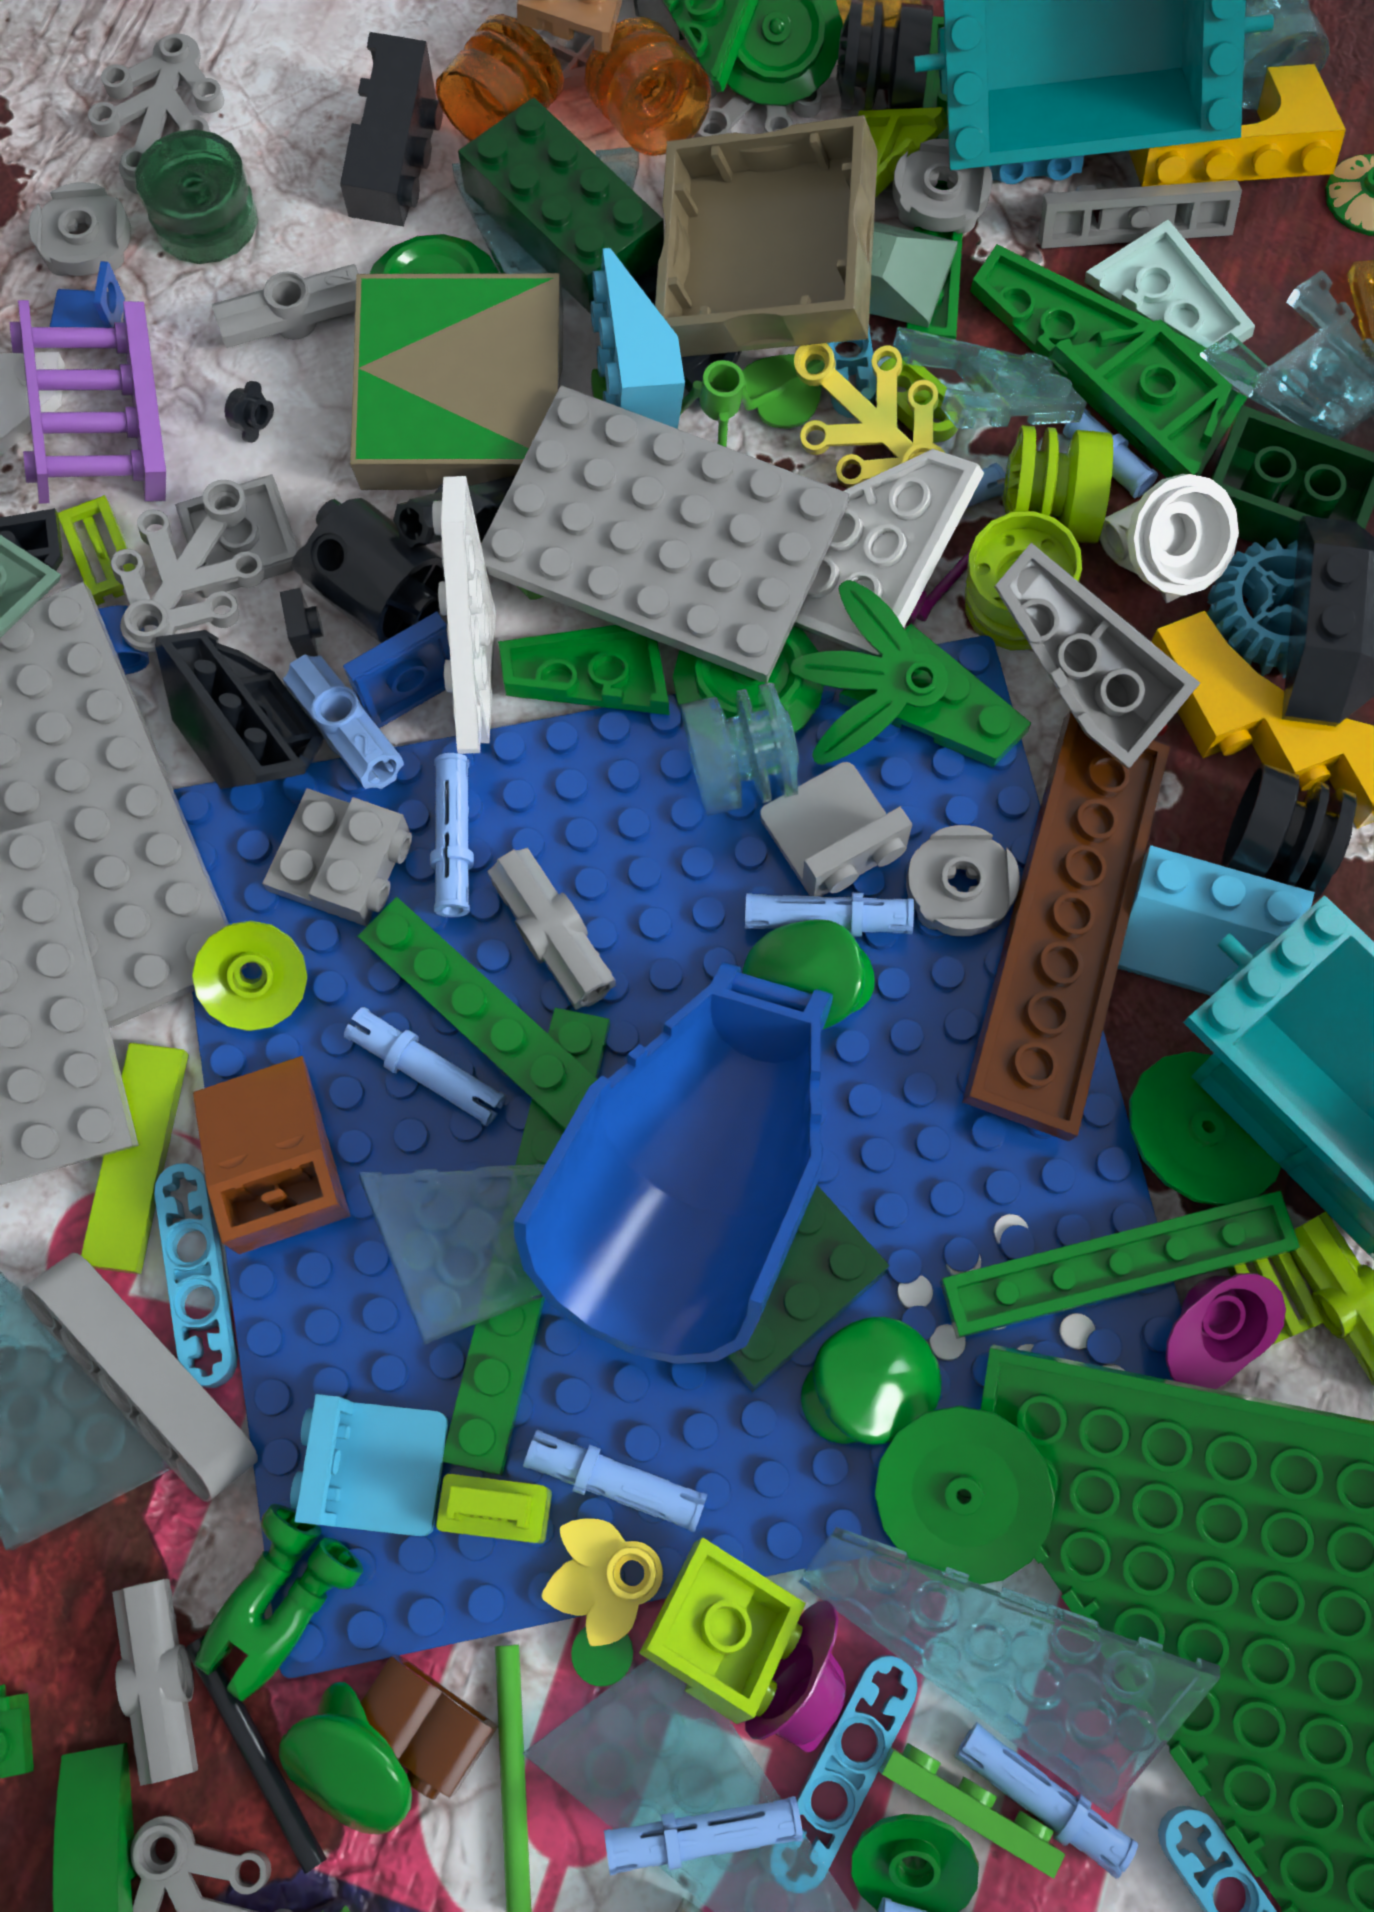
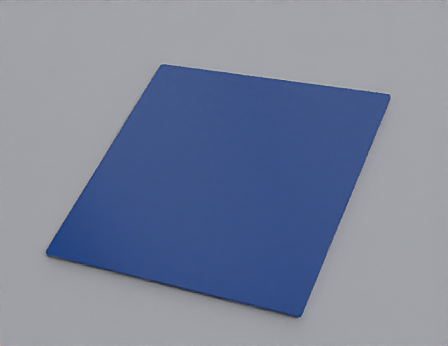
M984 635L937 644L1012 706L995 642L991 637ZM827 686L823 688L820 707L803 729L779 743L752 748L719 743L694 728L678 706L676 694L668 695L670 715L604 707L490 729V742L481 743L480 753L462 754L469 759L468 849L474 854V866L468 870L470 912L460 917H443L434 912L435 870L430 866V853L435 849L436 766H434V759L440 754L458 753L456 736L394 747L402 757L404 765L398 771L397 779L383 789H365L342 758H335L311 763L305 774L258 784L220 789L214 781L173 790L228 923L232 924L251 920L273 925L289 935L304 955L308 976L303 999L289 1017L273 1027L252 1031L228 1027L210 1016L196 997V992H192L204 1088L303 1056L350 1212V1217L242 1254H238L225 1246L249 1437L258 1455V1462L253 1465L260 1522L263 1514L271 1504H279L292 1509L290 1504L292 1482L297 1471H303L307 1446H303L301 1443L302 1421L306 1410L314 1407L316 1394L338 1396L355 1403L438 1411L448 1418L449 1432L532 1100L363 943L358 935L367 926L271 893L265 889L262 883L306 789L308 788L349 803L352 797L404 815L410 830L409 832L412 834L410 849L401 864L395 863L388 878V881H390V892L386 904L380 912H373L368 925L397 896L547 1033L549 1032L555 1007L610 1019L609 1033L598 1079L602 1075L608 1079L627 1063L628 1053L639 1044L644 1047L650 1044L663 1033L664 1023L711 984L722 962L740 966L742 973L749 951L759 939L774 930L769 928L745 929L746 893L776 896H809L761 821V809L764 805L842 762H849L855 766L886 814L901 806L912 822L907 849L899 858L882 867L877 865L859 875L857 880L844 890L833 894L829 892L822 897H852V892L863 893V898L908 899L906 877L912 856L923 843L930 839L932 834L942 828L955 825L975 826L993 835L992 840L999 843L1004 850L1008 848L1015 857L1021 881L1040 810V802L1022 739L994 767H991L934 743L933 737L905 725L899 728L890 724L872 741L857 751L833 762L820 765L812 757L813 750L831 725L851 708L839 703L840 692L844 689ZM528 847L557 893L563 892L568 897L587 929V938L600 954L599 956L612 972L616 986L604 998L589 1007L585 1006L575 1010L545 962L540 964L529 950L516 927L515 920L517 919L503 902L495 886L492 885L487 871L495 865L498 858L514 849L522 850ZM957 869L954 878L948 879L949 884L956 887L959 892H968L971 886L978 885L976 879L967 877L966 870ZM1015 901L999 926L978 935L953 936L942 933L937 929H929L922 925L914 909L912 934L862 932V937H854L859 947L867 954L873 967L875 984L872 996L860 1010L850 1014L841 1022L821 1031L820 1100H822L821 1144H823V1162L821 1176L817 1185L890 1265L884 1276L753 1393L724 1359L715 1362L675 1364L631 1354L586 1333L545 1299L503 1475L500 1476L443 1462L434 1529L429 1535L424 1537L318 1525L322 1530L321 1534L311 1548L295 1564L293 1573L284 1586L280 1587L271 1601L272 1614L288 1595V1590L297 1577H302L308 1566V1558L323 1538H333L345 1545L362 1564L363 1573L356 1584L350 1589L333 1587L326 1592L327 1598L320 1610L313 1614L299 1641L279 1667L283 1676L297 1678L390 1658L393 1655H404L581 1617L563 1613L553 1608L542 1598L543 1590L554 1573L566 1562L573 1559L563 1544L560 1535V1527L573 1520L600 1519L610 1522L626 1542H642L650 1546L658 1554L663 1567V1579L657 1593L647 1602L667 1598L694 1542L702 1537L764 1577L897 1549L883 1529L875 1498L879 1462L891 1442L880 1445H869L861 1442L849 1444L831 1442L817 1434L804 1415L801 1406V1389L807 1374L814 1367L816 1355L821 1345L843 1327L868 1317H889L900 1320L919 1332L929 1344V1339L937 1327L945 1324L952 1325L940 1284L942 1278L952 1276L948 1272L946 1264L955 1271L966 1272L977 1264L979 1255L981 1258L980 1268L1157 1223L1136 1144L1130 1132L1129 1119L1104 1030L1102 1031L1079 1133L1071 1141L1068 1142L962 1102ZM252 962L246 963L247 968L241 970L242 974L248 979H256L262 975L260 966ZM361 1007H365L372 1014L402 1033L405 1030L415 1033L419 1036L418 1043L434 1051L442 1058L496 1091L504 1093L506 1099L501 1109L498 1107L494 1108L479 1098L480 1103L498 1113L495 1119L488 1126H485L475 1117L415 1081L402 1071L392 1073L384 1068V1060L355 1042L344 1038V1032L348 1024L354 1027L358 1026L369 1034L371 1033L369 1029L351 1018ZM1013 1214L1021 1217L1026 1222L1028 1228L1021 1225L1010 1226L1002 1233L1000 1244L996 1242L993 1229L996 1222L1002 1216ZM920 1275L924 1276L931 1283L933 1289L930 1303L926 1307L913 1306L909 1309L905 1308L898 1300V1285L900 1283H912ZM1175 1283L1012 1324L1000 1330H989L966 1336L965 1349L958 1358L951 1361H943L937 1358L941 1372L942 1387L935 1410L959 1405L981 1410L989 1350L992 1345L1017 1349L1022 1345L1032 1344L1034 1346L1030 1352L1098 1366L1114 1364L1127 1372L1174 1381L1170 1376L1166 1363V1347L1172 1327L1181 1316L1182 1310ZM1075 1313L1087 1316L1095 1326V1331L1087 1338L1086 1348L1080 1350L1071 1349L1066 1346L1059 1335V1327L1063 1319ZM538 1429L559 1440L588 1449L589 1445L601 1449V1455L609 1457L614 1461L669 1480L679 1486L707 1494L695 1532L688 1531V1529L675 1525L672 1522L654 1517L587 1490L584 1495L572 1491L574 1485L545 1473L523 1467L530 1444L534 1440L535 1432ZM456 1474L538 1484L548 1487L552 1491V1499L545 1542L538 1544L439 1531L436 1524L444 1476ZM262 1531L264 1551H269L271 1541ZM628 1561L621 1569V1577L628 1585H638L644 1578V1568L637 1561Z

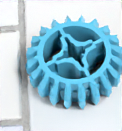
M1274 538L1271 542H1268L1265 549L1257 542H1254L1252 546L1247 548L1245 553L1237 551L1222 576L1214 581L1215 585L1212 586L1208 594L1209 600L1207 603L1211 607L1207 615L1214 624H1217L1216 628L1223 638L1228 640V644L1241 654L1249 665L1252 662L1260 664L1262 676L1269 674L1273 667H1277L1283 679L1286 677L1297 540L1290 543L1287 549H1283L1278 540ZM1242 594L1248 599L1246 605L1253 612L1254 618H1252L1248 613L1243 602Z

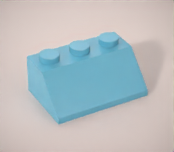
M1150 846L1144 855L1118 969L1212 996L1221 988L1220 984L1239 967L1217 944L1230 933L1253 955L1265 943L1273 942L1311 908L1315 892Z

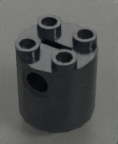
M363 498L349 499L342 504L336 499H331L320 508L316 516V524L318 526L308 539L306 545L298 550L292 560V569L301 576L303 583L380 643L435 612L440 613L438 587L440 581H445L442 557L426 545L416 548L408 547L399 539V532L394 521Z

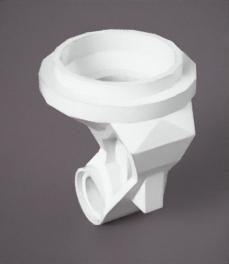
M1180 474L1162 479L1145 492L1139 501L1105 517L1099 540L1103 549L1119 566L1138 574L1141 580L1155 590L1160 591L1166 603H1169L1183 595L1206 589L1222 576L1234 556L1239 534L1236 509L1226 490L1210 478Z

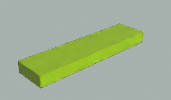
M129 1043L121 1077L139 1146L103 1156L81 1256L94 1269L142 1274L156 1209L155 1183L159 1175L164 1171L189 1056L184 1049Z

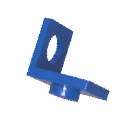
M100 262L95 291L57 290L50 327L114 328V322H121L125 297L109 262Z

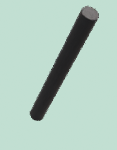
M205 1635L185 1647L193 1665ZM223 1663L210 1675H206L194 1665L304 1874L308 1873L327 1860L245 1704L227 1691L231 1678Z

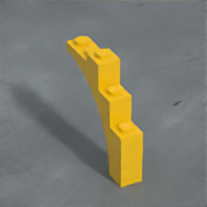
M1205 611L1157 629L1151 642L1200 682L1199 686L1177 712L1202 758L1222 751L1224 756L1232 755L1252 743L1262 763L1299 775L1301 791L1310 790L1317 781L1323 783L1329 779L1335 791L1340 788L1356 793L1357 806L1353 823L1357 829L1374 822V725L1351 719H1345L1336 727L1282 720L1284 691L1257 673L1225 641Z

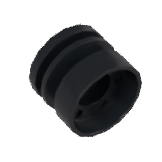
M851 0L850 10L840 33L836 75L841 97L840 109L852 110L855 87L866 88L864 110H872L878 89L888 90L889 109L922 108L927 71L915 73L914 56L930 54L933 6L902 3L895 26L890 27L885 26L883 2L875 1L872 25L861 24L863 0Z
M1261 763L1253 773L1236 810L1225 843L1221 866L1264 877L1273 862L1278 863L1276 881L1294 886L1298 881V888L1315 892L1313 902H1315L1326 889L1346 854L1352 835V824L1357 806L1356 793L1338 788L1329 799V785L1317 781L1308 791L1303 801L1300 802L1297 801L1299 775Z

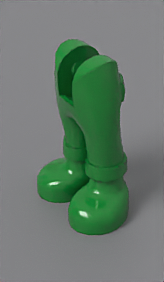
M271 1504L261 1520L262 1531L271 1541L270 1550L261 1553L254 1563L252 1571L227 1598L209 1626L194 1661V1665L206 1675H210L230 1654L234 1646H237L248 1655L247 1658L237 1669L227 1687V1691L241 1702L259 1690L279 1669L299 1641L313 1614L318 1612L327 1598L326 1592L333 1587L350 1589L356 1584L363 1573L362 1564L345 1545L333 1538H323L308 1558V1566L302 1577H297L288 1590V1595L275 1612L266 1619V1609L274 1596L293 1573L295 1564L311 1548L322 1532L318 1525L295 1522L296 1511L279 1504Z

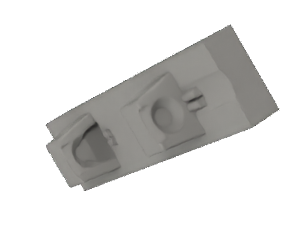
M1238 180L1100 190H1097L1095 185L1076 186L1075 191L1044 193L1038 239L1042 249L1128 243L1135 241L1166 220L1173 224L1184 239L1233 235L1242 189ZM1100 209L1099 219L1097 223L1094 210Z

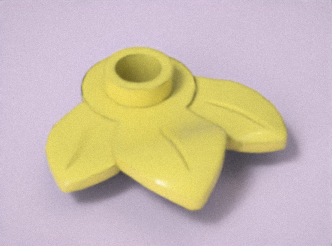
M600 1519L570 1521L560 1527V1535L563 1544L573 1559L566 1562L554 1573L543 1590L542 1598L553 1608L563 1613L575 1616L587 1615L586 1633L591 1646L611 1644L619 1641L633 1628L639 1605L650 1600L659 1590L663 1579L662 1563L658 1554L650 1546L638 1541L626 1542L610 1522ZM631 1560L639 1562L644 1568V1578L635 1586L626 1584L621 1577L623 1565Z

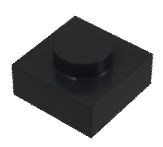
M301 588L280 592L287 636L296 658L298 659L304 654L312 657L318 656L315 638L324 637V632L317 606H307Z

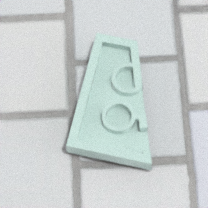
M1166 220L1086 271L1085 283L1114 302L1152 321L1161 319L1174 332L1220 355H1224L1253 336L1255 328L1253 322L1169 220Z

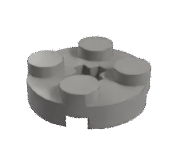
M932 139L920 143V150L908 157L907 151L896 165L892 189L893 199L899 209L898 215L901 222L909 227H921L935 232L953 231L956 233H966L971 231L976 224V220L986 210L989 202L993 180L990 167L950 171L948 139ZM938 180L946 181L949 190L936 189L935 186Z
M86 182L66 184L50 192L52 200L46 203L42 209L39 203L33 209L29 219L30 238L39 256L45 261L48 269L53 274L59 276H83L99 272L101 261L109 262L113 271L123 264V253L128 247L131 238V225L122 203L117 197L115 199L107 195L105 188ZM85 223L89 228L82 234H70L78 230V224Z
M949 826L932 834L930 839L923 843L912 856L906 877L908 898L914 899V909L922 925L953 936L978 935L999 926L1016 899L1020 883L1018 865L1009 849L1006 848L1004 850L999 843L992 840L993 835L975 826ZM957 869L966 870L967 877L976 879L978 885L971 886L968 892H959L956 887L949 884L948 879L954 878Z

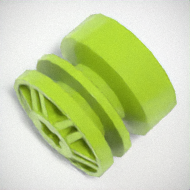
M1022 425L1019 428L1016 444L1008 457L1003 489L1005 513L1035 511L1044 515L1058 517V521L1072 532L1077 542L1097 543L1102 533L1110 495L1113 468L1112 434L1108 432L1076 430L1070 440L1067 453H1059L1056 428L1048 427L1043 436L1041 449L1036 451L1035 426Z
M1035 511L1010 512L992 520L976 536L968 558L964 594L965 613L976 633L980 636L986 635L991 637L995 642V646L1010 651L1032 650L994 586L1030 543L1035 545L1078 582L1082 572L1081 549L1072 532L1054 517Z

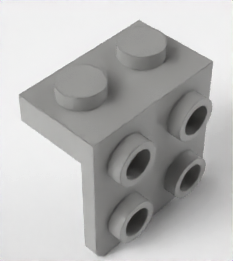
M842 762L764 805L760 816L763 825L809 896L821 897L829 892L832 894L840 892L854 883L859 875L877 865L879 867L888 865L899 858L907 849L912 828V822L901 806L886 814L855 766L849 762Z

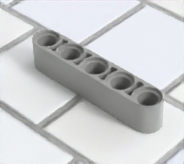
M78 1253L69 1254L23 1286L22 1295L35 1317L186 1486L205 1502L211 1501L258 1462L256 1450L245 1433Z

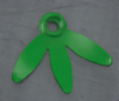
M846 580L839 585L838 591L841 600L858 631L882 657L854 651H820L798 657L790 665V670L793 674L819 685L845 690L877 691V693L870 695L847 710L825 732L812 754L814 761L820 765L843 758L872 741L894 721L906 704L923 708L937 703L943 697L948 687V672L942 661L928 653H914L911 640L892 609L874 592L852 580ZM924 670L929 673L932 682L926 688H919L913 684L911 675L915 671Z

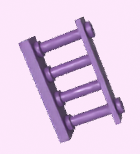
M18 300L20 322H9L12 353H23L33 451H23L26 483H37L39 504L50 503L48 477L132 476L133 481H142L145 501H166V465L144 302L123 301V322H114V328L32 327L29 300ZM34 348H116L117 354H126L127 364H120L119 369H36ZM121 390L122 395L132 396L133 407H125V412H41L39 391ZM127 433V438H137L138 450H130V455L46 456L43 434Z

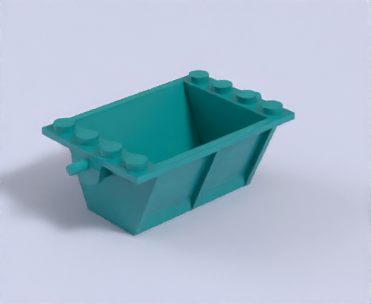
M943 0L944 27L939 28L938 53L914 56V71L916 73L939 70L942 94H947L950 171L1241 138L1245 34L1272 31L1274 17L1273 14L1245 17L1246 0Z
M1324 895L1273 942L1265 943L1253 955L1230 933L1224 937L1217 946L1239 967L1220 984L1221 988L1183 1023L1213 1052L1191 1077L1374 1260V942Z

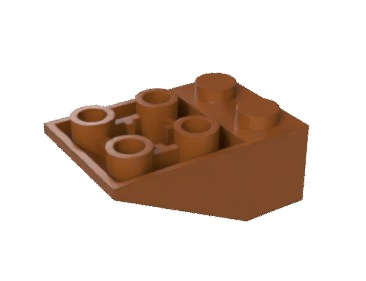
M303 1056L193 1092L206 1186L222 1244L236 1253L242 1254L350 1217Z

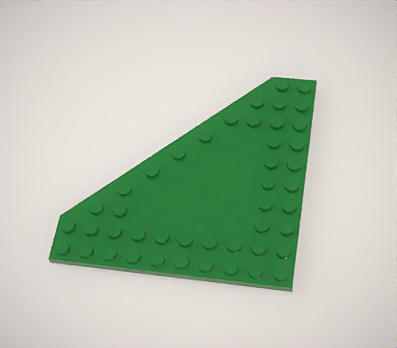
M992 1345L989 1350L981 1410L998 1414L1026 1433L1047 1463L1055 1494L1050 1533L1034 1557L1037 1563H1041L1062 1592L1061 1597L1089 1638L1091 1640L1094 1639L1115 1668L1114 1674L1144 1717H1149L1169 1746V1753L1199 1796H1204L1224 1825V1832L1256 1878L1260 1877L1281 1907V1912H1374V1421Z

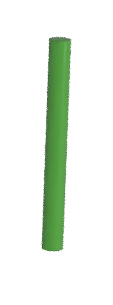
M519 1644L495 1646L506 1912H532Z

